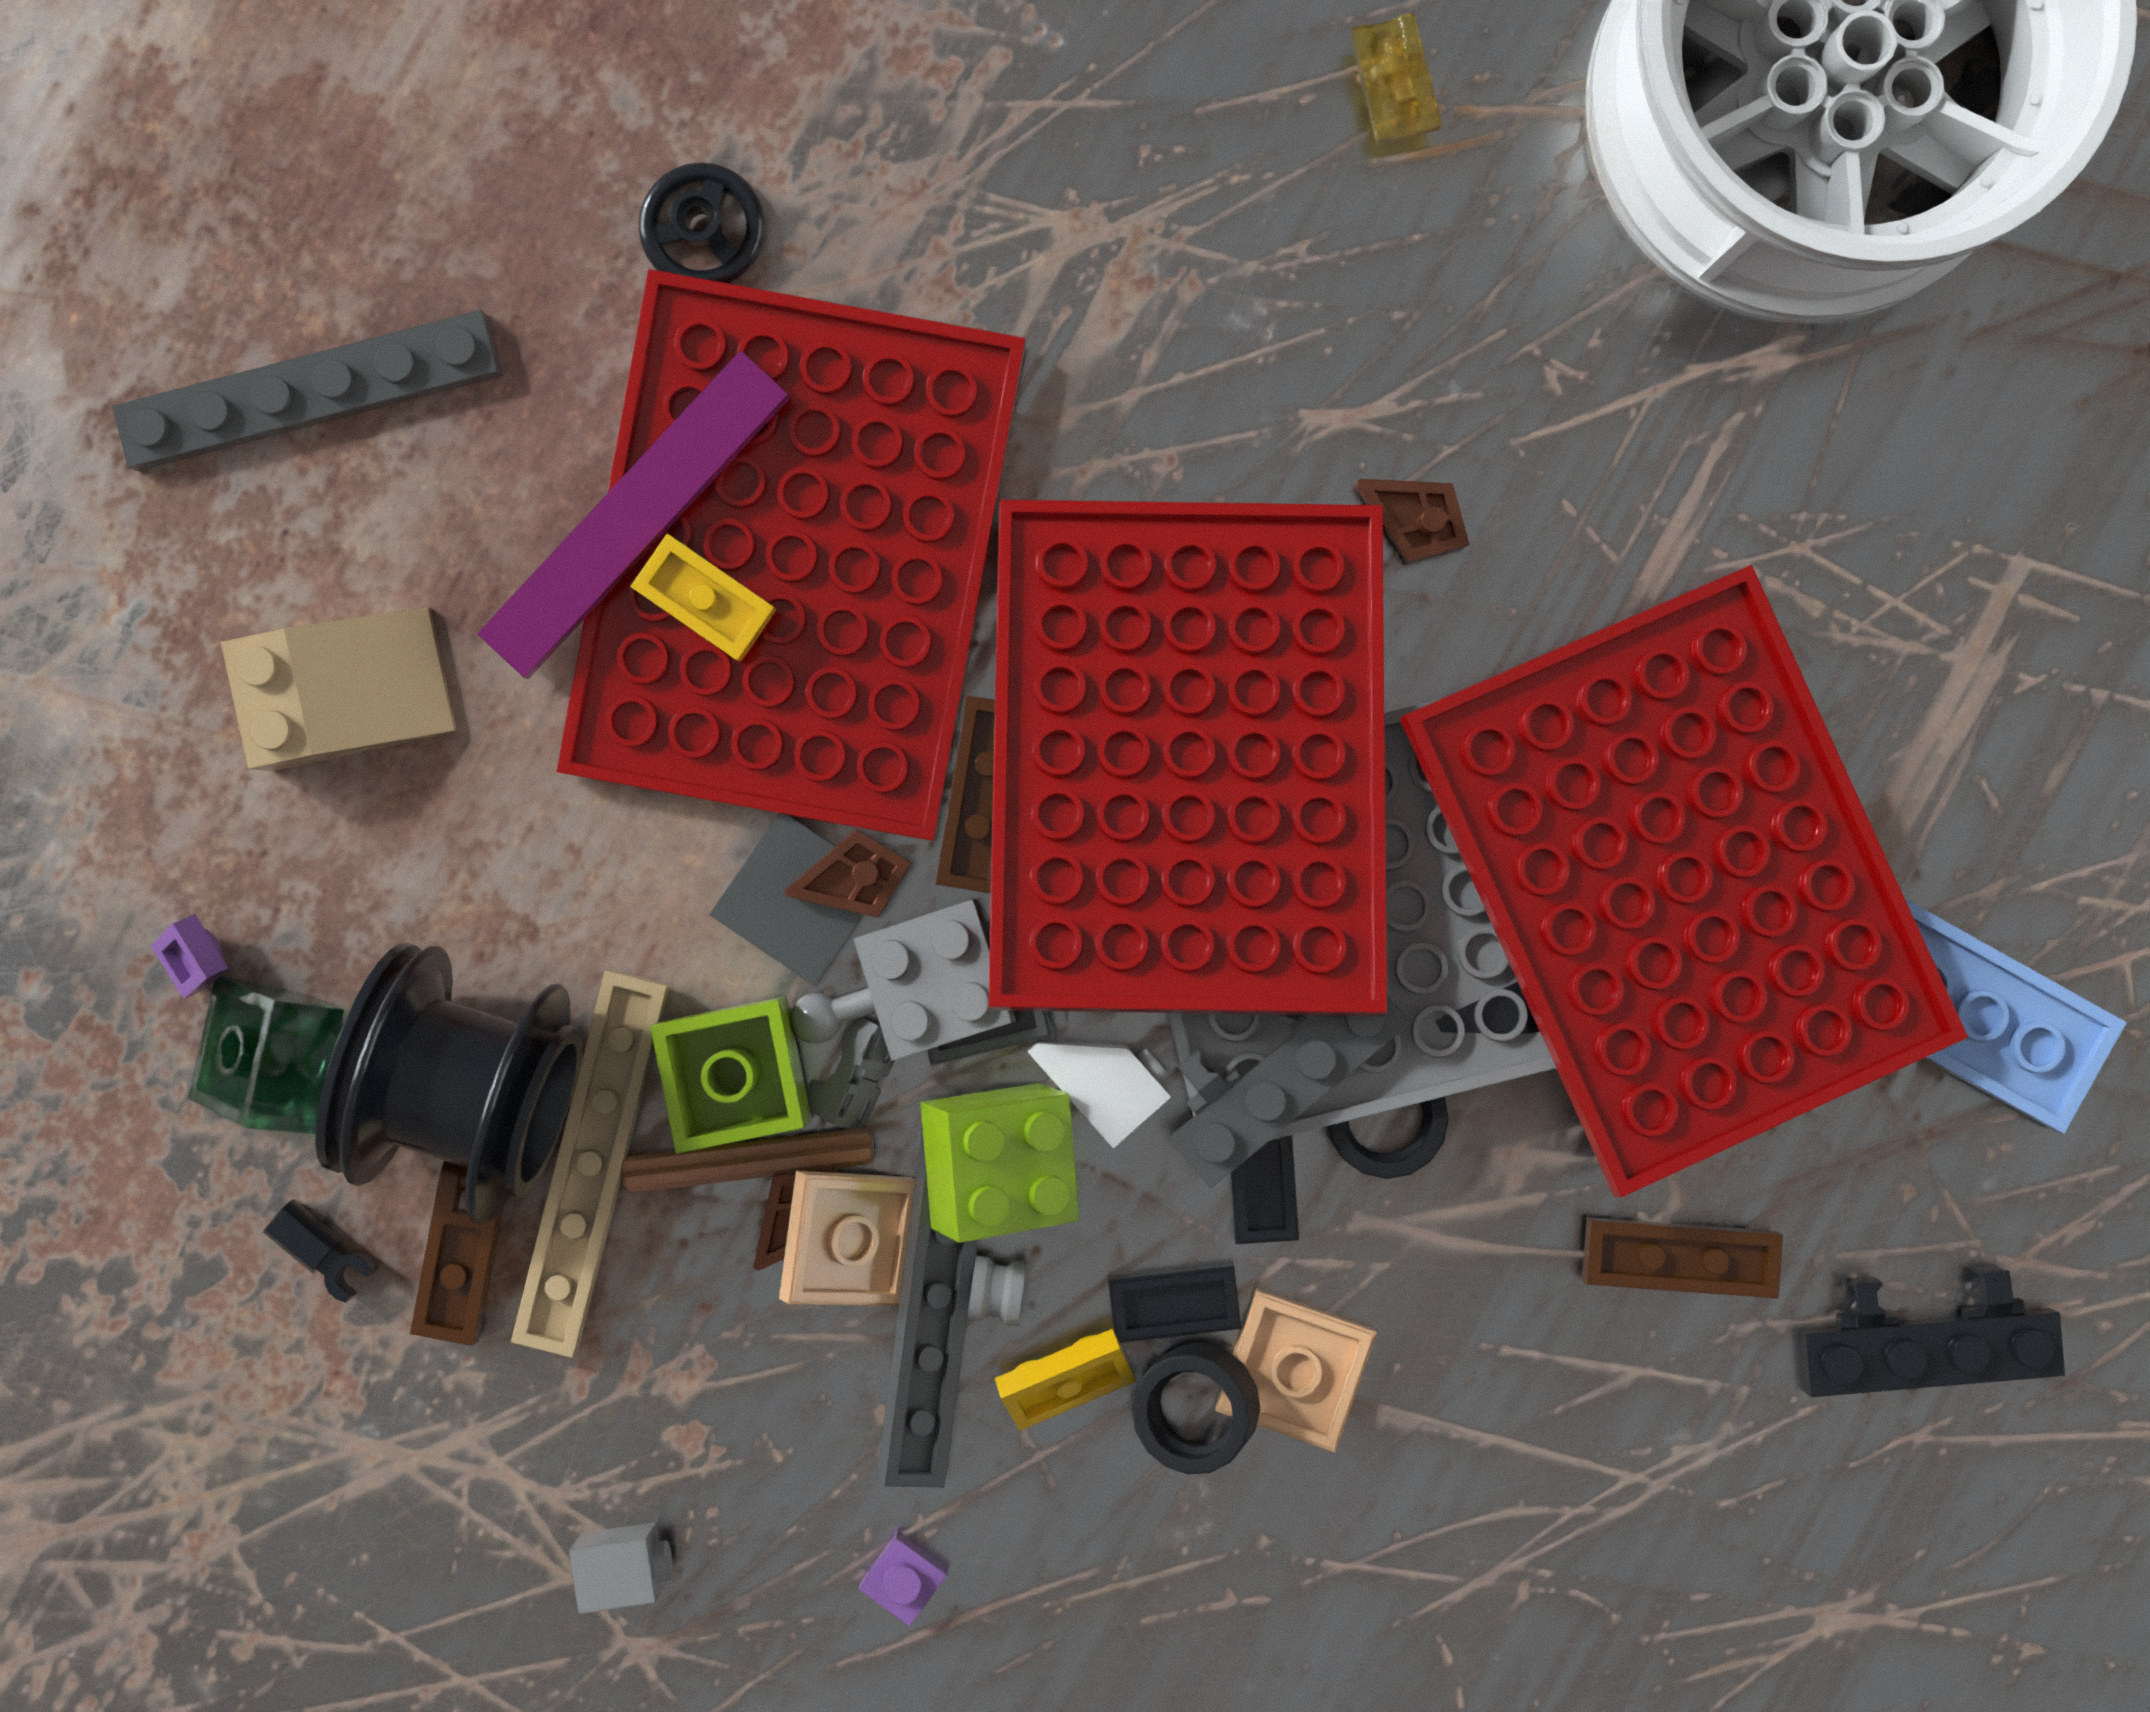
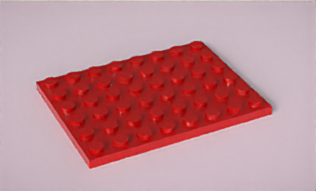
M648 269L607 493L740 350L789 395L790 399L584 619L556 772L935 841L1025 352L1026 338ZM666 534L681 542L777 609L741 662L725 653L630 587Z
M999 499L989 1010L1384 1016L1387 1013L1383 505Z
M1752 565L1405 714L1400 718L1614 1197L1622 1198L1969 1038Z

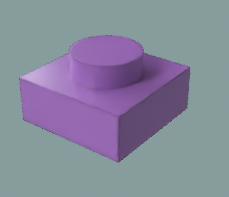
M196 914L173 923L151 945L183 999L205 990L228 969L223 960V952L219 941L213 933L204 929Z
M897 1531L861 1580L858 1589L910 1627L947 1577L949 1568Z

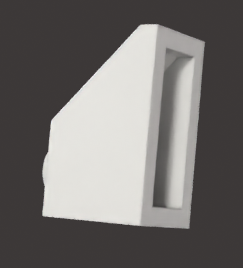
M1048 1039L1037 1040L1028 1048V1053L1063 1092L1069 1093L1071 1102L1113 1149L1171 1098L1170 1092L1163 1085L1171 1075L1147 1048L1136 1055L1127 1044Z

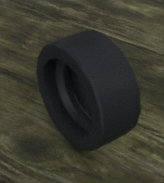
M1445 1096L1421 1102L1423 1119L1420 1132L1411 1144L1400 1151L1383 1154L1368 1150L1357 1142L1350 1131L1349 1121L1326 1126L1327 1136L1342 1159L1365 1175L1384 1179L1411 1175L1430 1163L1444 1143L1449 1121Z
M1206 1343L1181 1345L1161 1356L1138 1382L1131 1407L1135 1432L1146 1451L1165 1467L1185 1474L1212 1473L1231 1463L1255 1433L1261 1410L1257 1385L1246 1366L1227 1350ZM1183 1372H1197L1210 1377L1223 1388L1231 1402L1233 1415L1230 1427L1222 1438L1211 1444L1199 1445L1184 1440L1170 1428L1162 1413L1161 1397L1164 1387L1170 1379Z

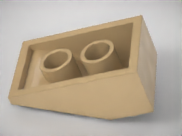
M425 607L289 627L221 642L248 769L273 772L457 732L431 608Z

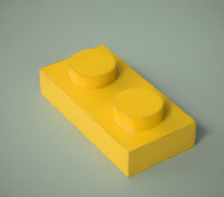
M669 534L665 535L630 586L739 662L743 660L777 610Z
M1113 1328L1098 1335L1083 1337L1070 1347L1039 1360L1024 1362L1013 1371L994 1378L1000 1398L1019 1431L1137 1382L1130 1362Z

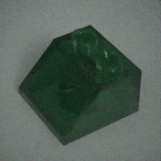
M219 976L214 981L187 1099L244 1128L316 1134L317 1113L324 1079L343 1026L342 1019L345 1009L313 996Z

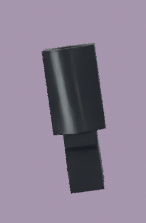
M295 1199L282 1207L263 1231L265 1235L311 1273L319 1271L323 1274L325 1286L329 1294L336 1300L345 1303L353 1299L358 1293L344 1279L343 1275L346 1266L356 1268L366 1277L378 1269L375 1260L367 1253L359 1250H346L341 1245L343 1239Z

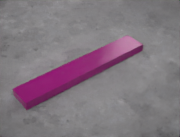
M740 350L479 630L477 635L523 678L529 679L790 399L789 395Z

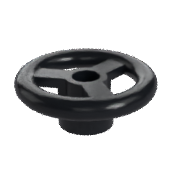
M701 162L690 163L672 169L653 184L641 206L639 215L640 241L646 257L657 271L731 283L750 268L760 252L764 239L765 218L757 194L743 177L721 165ZM704 182L702 191L690 190L678 196L670 210V222L658 224L661 208L673 192L687 184ZM725 189L730 191L739 201L746 219V233L739 250L722 233L724 215L720 203ZM702 214L710 217V223L703 231L697 232L690 229V223L694 217ZM684 241L694 246H707L723 265L708 270L690 269L674 261L666 253L662 245Z

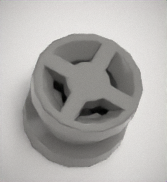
M976 1256L968 1320L982 1321L987 1316L1000 1317L1006 1325L1019 1326L1027 1262L1013 1261L1008 1266L995 1265L989 1257Z

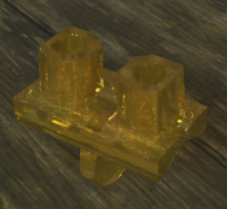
M1414 12L1401 15L1383 23L1352 27L1350 38L1377 145L1440 130L1442 123Z

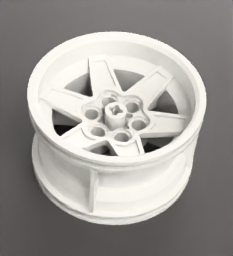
M1611 0L1602 18L1593 44L1587 73L1585 98L1586 124L1592 159L1606 197L1629 236L1660 269L1694 294L1737 313L1774 322L1799 324L1829 323L1862 317L1887 309L1933 284L1951 272L1975 250L1996 241L2040 212L2060 195L2084 169L2107 134L2118 112L2128 84L2135 52L2137 28L2136 0H1858L1859 6L1847 5L1841 0ZM1777 17L1792 19L1801 31V38L1793 39L1784 35L1777 25ZM1893 18L1902 19L1909 23L1914 30L1915 41L1900 37L1895 31ZM1989 26L1991 27L2000 56L2001 84L1995 122L1960 107L1944 91L1943 76L1935 65ZM1683 34L1736 66L1742 73L1740 79L1695 113H1693L1687 94L1683 73ZM1776 83H1787L1793 86L1798 92L1800 105L1792 106L1784 103L1777 95ZM1892 85H1901L1911 92L1914 99V108L1902 106L1895 100L1892 93ZM1839 116L1849 120L1855 127L1856 140L1852 141L1841 137L1834 128L1833 117ZM1779 152L1786 153L1790 159L1791 212L1773 204L1754 191L1735 172ZM1878 154L1888 157L1952 194L1950 199L1921 214L1899 221L1864 225Z

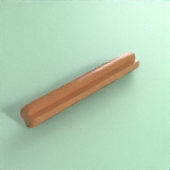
M861 1127L722 1144L676 1154L675 1150L629 1155L623 1162L622 1179L624 1186L629 1192L637 1193L769 1177L779 1174L796 1173V1171H817L869 1165L874 1159V1143L870 1130Z

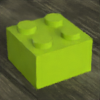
M787 996L674 1018L650 1026L676 1154L802 1129L812 1120L795 1033L791 1025V1013Z
M1035 1083L920 1102L932 1229L958 1243L1079 1221L1069 1093Z

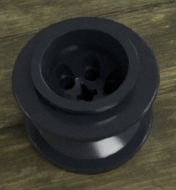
M399 943L378 961L365 980L337 1039L319 1101L315 1135L317 1159L323 1168L337 1173L343 1172L347 1182L356 1186L366 1184L378 1176L392 1160L399 1147L468 1168L465 1191L466 1210L471 1222L482 1225L492 1220L502 1210L511 1196L519 1199L526 1197L544 1172L561 1135L576 1088L583 1051L582 1033L579 1028L570 1025V999L567 990L562 984H551L541 991L529 1005L520 1022L517 1023L451 1002L453 986L452 965L447 952L441 946H428L421 950L416 945Z

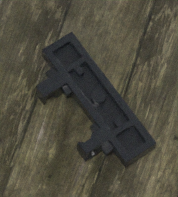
M1997 1265L1971 1267V1271L1978 1276L1979 1290L1973 1295L1974 1307L1962 1308L1961 1316L1898 1321L1897 1316L1893 1314L1886 1315V1311L1878 1304L1877 1292L1882 1287V1282L1876 1277L1845 1278L1848 1312L1836 1313V1326L1799 1329L1804 1392L1810 1397L2065 1376L2060 1312L2051 1308L2025 1310L2024 1300L2013 1298L2010 1271L2004 1270Z

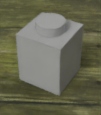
M657 1522L581 1533L569 1550L578 1614L655 1603L666 1585L665 1580H671L673 1564L670 1545L667 1540L659 1541Z

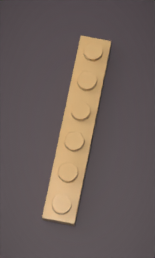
M611 969L604 971L511 1343L573 1358L578 1353L622 1179L623 1162L628 1156L655 1049L650 1026L662 1021L670 984Z

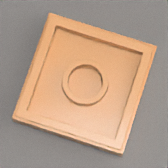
M796 1171L779 1299L787 1304L899 1307L916 1179L903 1176Z
M1255 1287L1232 1355L1246 1366L1257 1385L1261 1408L1257 1426L1336 1453L1377 1331L1375 1328ZM1221 1387L1214 1405L1215 1411L1232 1417L1231 1402Z

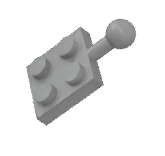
M972 899L853 938L868 988L836 999H832L822 993H811L800 998L791 1012V1025L794 1032L803 1041L812 1044H820L832 1039L839 1031L842 1023L876 1013L891 1061L1016 1022L1013 1011L989 1010L990 936L978 899Z

